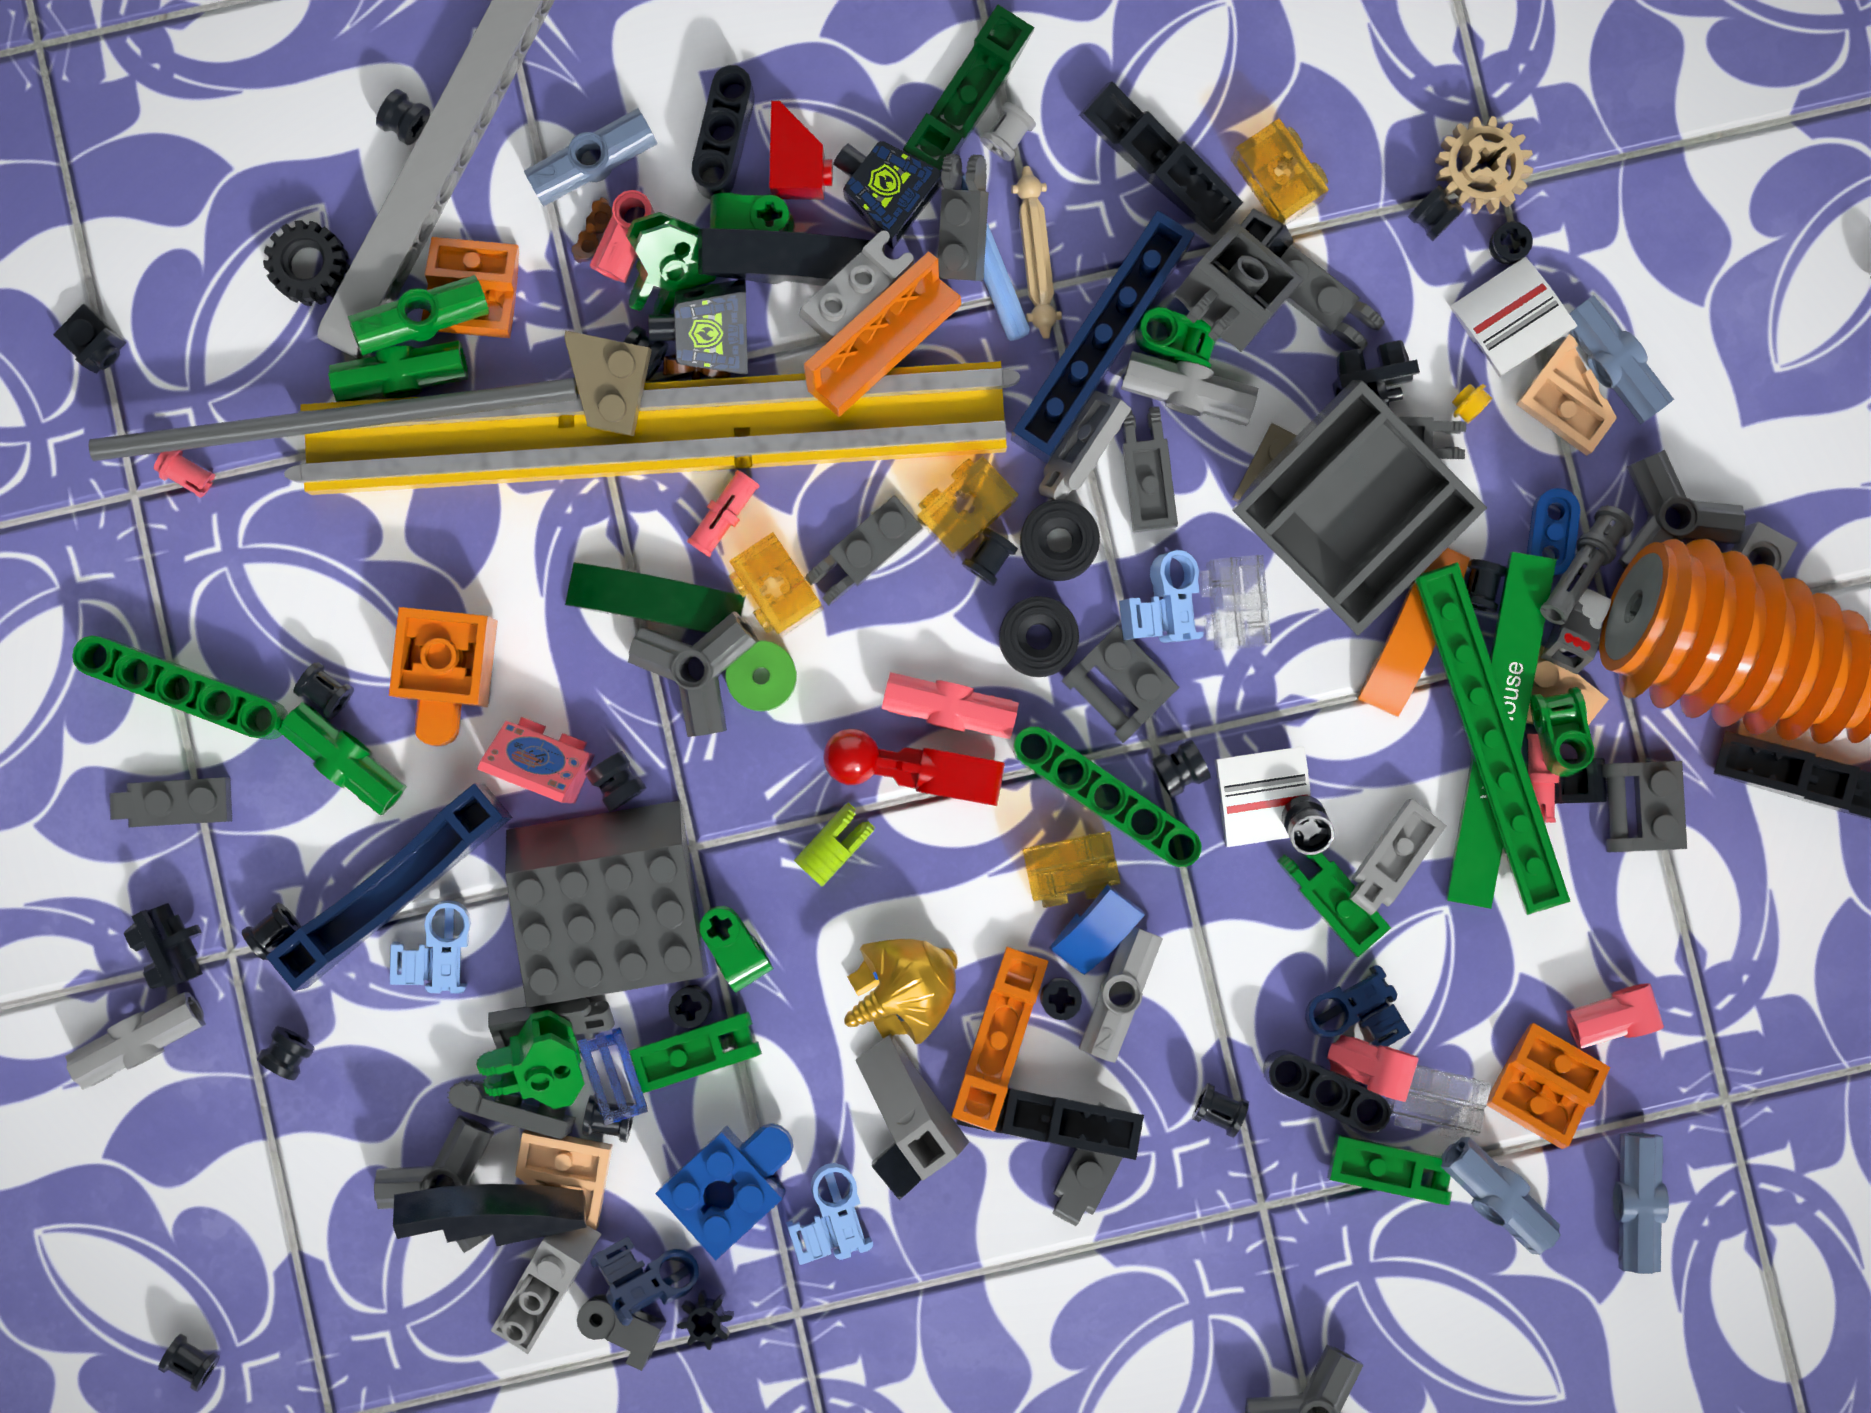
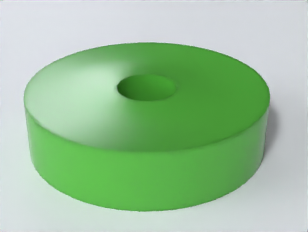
M759 641L726 669V683L733 698L742 706L753 711H771L785 704L792 696L797 684V670L793 659L781 646L769 641ZM765 668L769 671L770 678L765 684H757L754 681V673L757 669Z

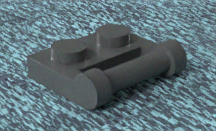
M1118 625L1061 680L1070 690L1074 687L1116 730L1114 735L1122 743L1131 737L1180 688L1132 639L1123 640L1122 629ZM1093 667L1137 709L1130 718L1086 675Z
M1682 761L1602 764V777H1607L1610 839H1606V852L1687 849ZM1626 776H1634L1637 838H1628Z

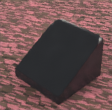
M1254 208L1240 224L1279 258L1294 243L1285 224Z
M1593 758L1592 762L1579 772L1568 777L1559 776V783H1555V804L1606 802V777H1602V764H1605V759ZM1563 759L1570 764H1576L1577 759Z
M895 1142L871 1163L875 1172L899 1200L922 1180Z

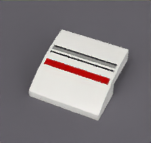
M1527 257L1519 260L1450 306L1473 343L1476 342L1499 377L1577 327V324L1562 302Z
M1305 747L1216 759L1215 766L1221 798L1219 805L1226 847L1289 838L1281 820L1285 805L1298 796H1311Z

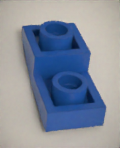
M1107 884L1082 916L1076 914L1049 948L1085 975L1120 944L1145 914L1139 907Z

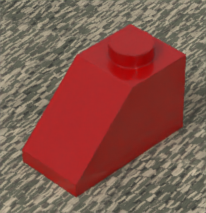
M771 101L769 177L771 195L778 196L781 199L824 200L825 186L833 185V159H825L823 144L781 101Z

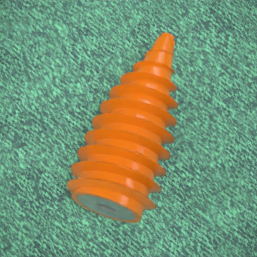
M1668 539L1661 543L1653 542L1645 546L1629 563L1611 596V604L1603 620L1599 644L1601 662L1607 670L1618 673L1619 687L1623 696L1628 699L1636 698L1649 688L1650 699L1657 708L1664 709L1680 700L1682 712L1686 717H1700L1711 709L1713 720L1721 727L1730 726L1743 718V724L1751 734L1758 735L1764 733L1775 725L1778 735L1787 741L1798 738L1808 729L1812 739L1818 744L1832 741L1844 728H1846V735L1852 743L1862 742L1871 734V631L1864 617L1858 612L1852 610L1841 611L1840 605L1832 596L1826 593L1812 594L1810 588L1800 579H1782L1779 572L1771 565L1758 564L1752 566L1747 556L1741 552L1728 551L1721 553L1720 548L1715 542L1708 539H1697L1686 545L1678 539Z

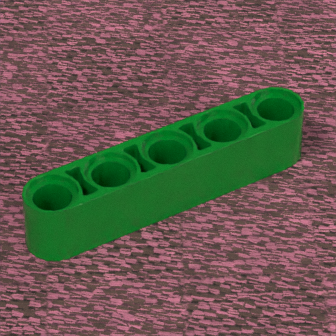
M91 635L79 640L73 648L72 658L74 665L79 671L88 676L249 737L272 740L282 736L278 730L288 712L283 705L276 701L116 640ZM103 646L106 650L107 658L105 663L97 668L93 661L94 653L99 647ZM144 661L148 668V674L146 679L138 684L134 678V670L139 663ZM185 677L189 683V691L184 698L178 699L174 691L175 684L180 678ZM226 692L230 697V708L225 714L219 715L215 708V702L220 694ZM267 708L272 716L271 724L267 729L261 731L256 725V716L260 710Z
M1040 727L1025 728L1016 736L1013 743V753L1023 766L1153 855L1175 867H1187L1198 860L1201 854L1202 843L1199 836L1193 830L1066 743ZM1037 735L1044 740L1045 752L1041 758L1034 760L1023 755L1021 742L1025 736ZM1070 759L1080 765L1082 775L1076 784L1068 785L1059 779L1058 767L1062 761ZM1103 784L1113 786L1118 794L1116 805L1109 810L1100 808L1094 800L1096 789ZM1140 809L1149 811L1154 818L1153 829L1145 835L1136 833L1131 825L1133 814ZM1178 834L1186 836L1191 844L1189 855L1181 860L1174 859L1168 851L1170 839Z

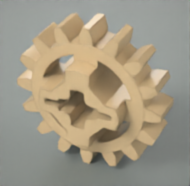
M1478 116L1472 118L1468 124V129L1461 123L1458 124L1452 131L1454 137L1446 136L1440 145L1445 152H1440L1435 158V163L1444 166L1435 176L1436 181L1447 180L1446 196L1455 193L1458 196L1456 203H1459L1461 206L1465 202L1471 203L1472 214H1477L1483 205H1486L1490 214L1495 213L1499 209L1500 202L1504 206L1509 207L1516 200L1514 194L1521 195L1527 188V184L1521 179H1527L1533 173L1532 167L1524 165V162L1533 155L1532 150L1520 149L1521 143L1526 138L1525 135L1521 134L1513 138L1510 135L1513 124L1509 122L1502 129L1497 128V120L1494 116H1491L1485 126H1482ZM1458 151L1461 152L1459 158L1463 162L1460 172H1458L1456 166ZM1494 158L1496 159L1490 166L1491 168L1485 167L1482 170L1479 168L1472 173L1477 163L1482 164ZM1507 159H1510L1511 163L1509 180L1507 179L1509 173L1505 169ZM1472 188L1483 189L1484 192L1477 191Z

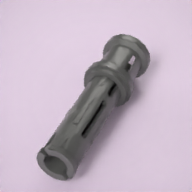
M1601 506L1595 513V523L1589 532L1583 533L1577 541L1578 553L1561 576L1547 601L1540 608L1541 614L1549 622L1558 625L1565 624L1569 614L1587 590L1600 567L1614 560L1617 552L1615 548L1623 537H1627L1634 527L1632 519L1623 510L1614 506ZM1612 520L1615 521L1613 526L1609 524ZM1577 575H1580V578L1574 585L1573 589L1570 592H1568L1567 590L1574 581L1575 577Z

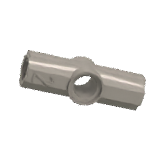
M1134 351L1131 353L1121 390L1165 402L1166 407L1183 414L1193 416L1207 414L1244 426L1249 424L1259 389L1216 376L1213 370L1199 364L1179 361L1175 364Z
M1134 927L1120 942L1107 976L1100 985V994L1079 1045L1080 1050L1115 1063L1134 1012L1142 1001V992L1162 943V937ZM1119 981L1128 982L1132 986L1133 991L1129 1002L1123 1005L1113 1004L1109 998L1110 988Z
M189 991L176 995L147 1013L145 1011L139 1012L108 1028V1033L66 1055V1068L72 1080L82 1090L95 1086L124 1068L128 1070L154 1058L165 1051L163 1047L206 1025L204 1012L198 1001L191 996Z

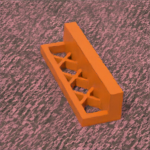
M928 251L804 363L808 392L838 417L846 412L961 306V296L939 279L938 258Z

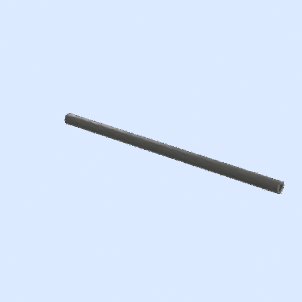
M575 378L95 438L89 440L88 447L92 460L99 461L578 400V388Z

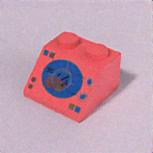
M524 717L520 718L518 724L505 721L482 757L477 770L558 802L575 804L585 781V774L589 771L595 756L584 751L587 742L564 733L561 734L559 740L543 734L546 726Z

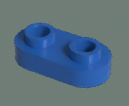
M1562 488L1548 490L1541 494L1534 502L1527 546V554L1542 557L1544 548H1549L1554 552L1555 559L1557 560L1553 577L1564 573L1575 557L1581 511L1576 496ZM1550 505H1555L1559 508L1560 517L1558 520L1549 517L1547 510Z

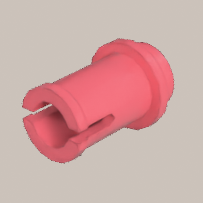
M181 450L160 453L154 464V470L159 473L160 479L165 481L169 478L195 493L199 498H202L213 484L212 480L215 479L214 473L208 472L183 457V451Z

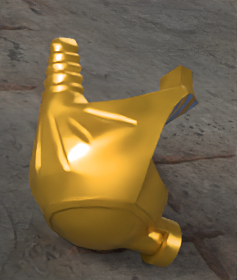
M893 939L863 944L859 950L864 960L858 970L847 976L858 996L874 987L876 988L869 995L865 996L862 1001H859L858 1005L853 1006L851 1011L847 1012L844 1017V1024L848 1027H858L860 1024L864 1025L867 1022H874L883 1039L890 1034L892 1036L908 1034L914 1044H921L938 1026L952 1002L956 992L955 969L958 966L957 954L949 948L940 949L927 941L915 939Z

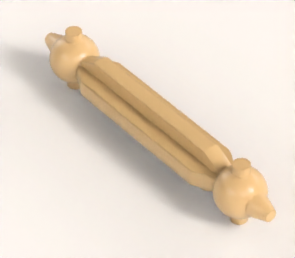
M1025 166L1017 184L1011 185V193L1017 194L1023 200L1019 209V220L1028 297L1035 306L1031 313H1026L1027 322H1032L1039 329L1043 339L1050 338L1051 328L1056 320L1062 319L1061 311H1055L1050 305L1054 295L1045 211L1038 199L1041 192L1047 191L1046 183H1041L1033 175L1030 166Z

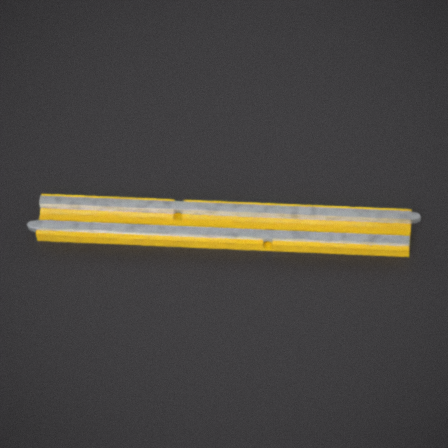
M1001 361L893 368L840 417L808 392L805 373L645 383L634 436L587 426L578 392V400L305 434L306 464L292 466L284 472V475L293 482L304 483V491L308 494L321 495L1004 453L1007 450L1003 388L1016 385L1020 380V374L1014 370L1002 369ZM410 398L300 404V411L298 413Z

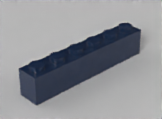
M1157 210L1013 429L1011 435L1012 442L1046 464L1049 462L1128 342L1141 319L1147 313L1187 252L1195 235L1193 232Z

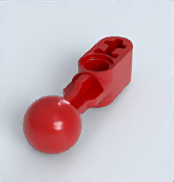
M844 729L837 732L828 740L823 753L824 765L829 775L834 780L845 785H858L866 782L873 775L893 778L898 786L913 788L916 792L998 806L1005 768L1004 762L930 748H923L921 750L904 747L898 752L879 749L875 740L868 733L859 729Z

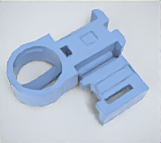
M1181 550L1160 554L1154 559L1150 567V578L1154 592L1151 602L1141 603L1140 598H1129L1119 601L1123 640L1160 636L1159 640L1161 642L1168 643L1195 640L1203 637L1204 632H1196L1192 594L1199 593V569L1192 555ZM1171 558L1179 561L1184 570V581L1178 589L1173 587L1170 577ZM1167 631V635L1163 636L1162 632Z
M446 900L432 907L426 916L424 926L426 931V947L433 948H425V944H419V950H404V944L392 942L390 985H424V980H432V983H427L425 986L429 993L450 991V993L459 994L464 992L467 983H460L461 947L468 946L471 925L470 913L465 906L457 901ZM440 908H445L444 938L438 936L431 925L433 916ZM454 909L460 912L464 923L462 932L456 938H453Z
M837 1163L825 1164L818 1168L812 1177L811 1192L818 1204L822 1217L820 1218L819 1215L814 1216L815 1222L801 1227L799 1222L794 1224L792 1220L786 1222L800 1265L832 1254L830 1249L834 1247H839L833 1250L835 1257L839 1260L851 1257V1252L859 1250L860 1253H863L873 1247L871 1237L864 1238L854 1207L861 1203L857 1194L856 1181L850 1170ZM833 1172L842 1173L850 1183L849 1192L844 1199L841 1198ZM823 1176L826 1178L833 1203L824 1201L819 1195L818 1187ZM799 1230L801 1231L807 1251L804 1252L802 1251L803 1245L799 1236Z

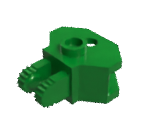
M662 212L650 214L632 221L626 237L639 259L635 266L639 275L633 290H631L629 298L630 308L638 311L642 310L653 286L661 289L654 304L653 314H669L674 306L676 291L715 281L716 276L698 274V230L700 229L698 226Z
M550 1010L530 1014L519 1035L509 1037L510 1046L495 1049L492 1052L488 1051L477 1059L476 1065L479 1074L482 1073V1076L486 1075V1079L483 1080L485 1092L493 1097L520 1092L522 1099L532 1097L553 1109L572 1105L585 1085L580 1068L582 1061L581 1053L572 1023Z

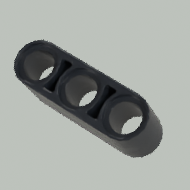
M736 65L722 67L715 73L692 161L691 172L698 191L710 200L714 194L731 193L734 187L754 106L755 94L749 74L743 68ZM732 84H739L745 88L743 94L734 99L723 96L725 88ZM720 126H730L735 130L733 135L724 141H718L712 137L714 131ZM712 167L723 169L724 175L719 181L708 183L702 180V176L707 169Z
M1286 1050L1275 1051L1264 1062V1077L1268 1084L1277 1091L1358 1130L1367 1133L1379 1132L1390 1121V1105L1381 1095L1369 1091L1367 1087L1293 1052ZM1283 1061H1293L1296 1065V1075L1293 1080L1288 1083H1278L1275 1077L1277 1066ZM1324 1080H1333L1336 1084V1095L1328 1102H1319L1316 1097L1318 1085ZM1366 1099H1373L1377 1106L1376 1114L1369 1121H1360L1357 1117L1359 1104Z

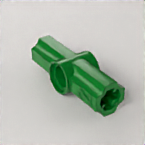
M473 275L430 290L410 289L399 300L348 316V321L361 354L365 355L408 340L426 341L434 337L438 330L489 314V308L480 282ZM414 309H424L430 313L427 319L418 322L411 320L407 315Z
M459 340L421 348L406 345L384 348L377 351L374 357L329 365L328 373L330 387L336 402L358 401L379 396L389 399L405 398L421 393L422 388L468 380L467 360L462 343Z
M301 702L282 721L278 732L314 760L313 766L322 775L339 787L349 789L359 800L379 815H384L403 795L407 786L372 758L371 755L373 753L367 746L347 731L337 729L312 706Z

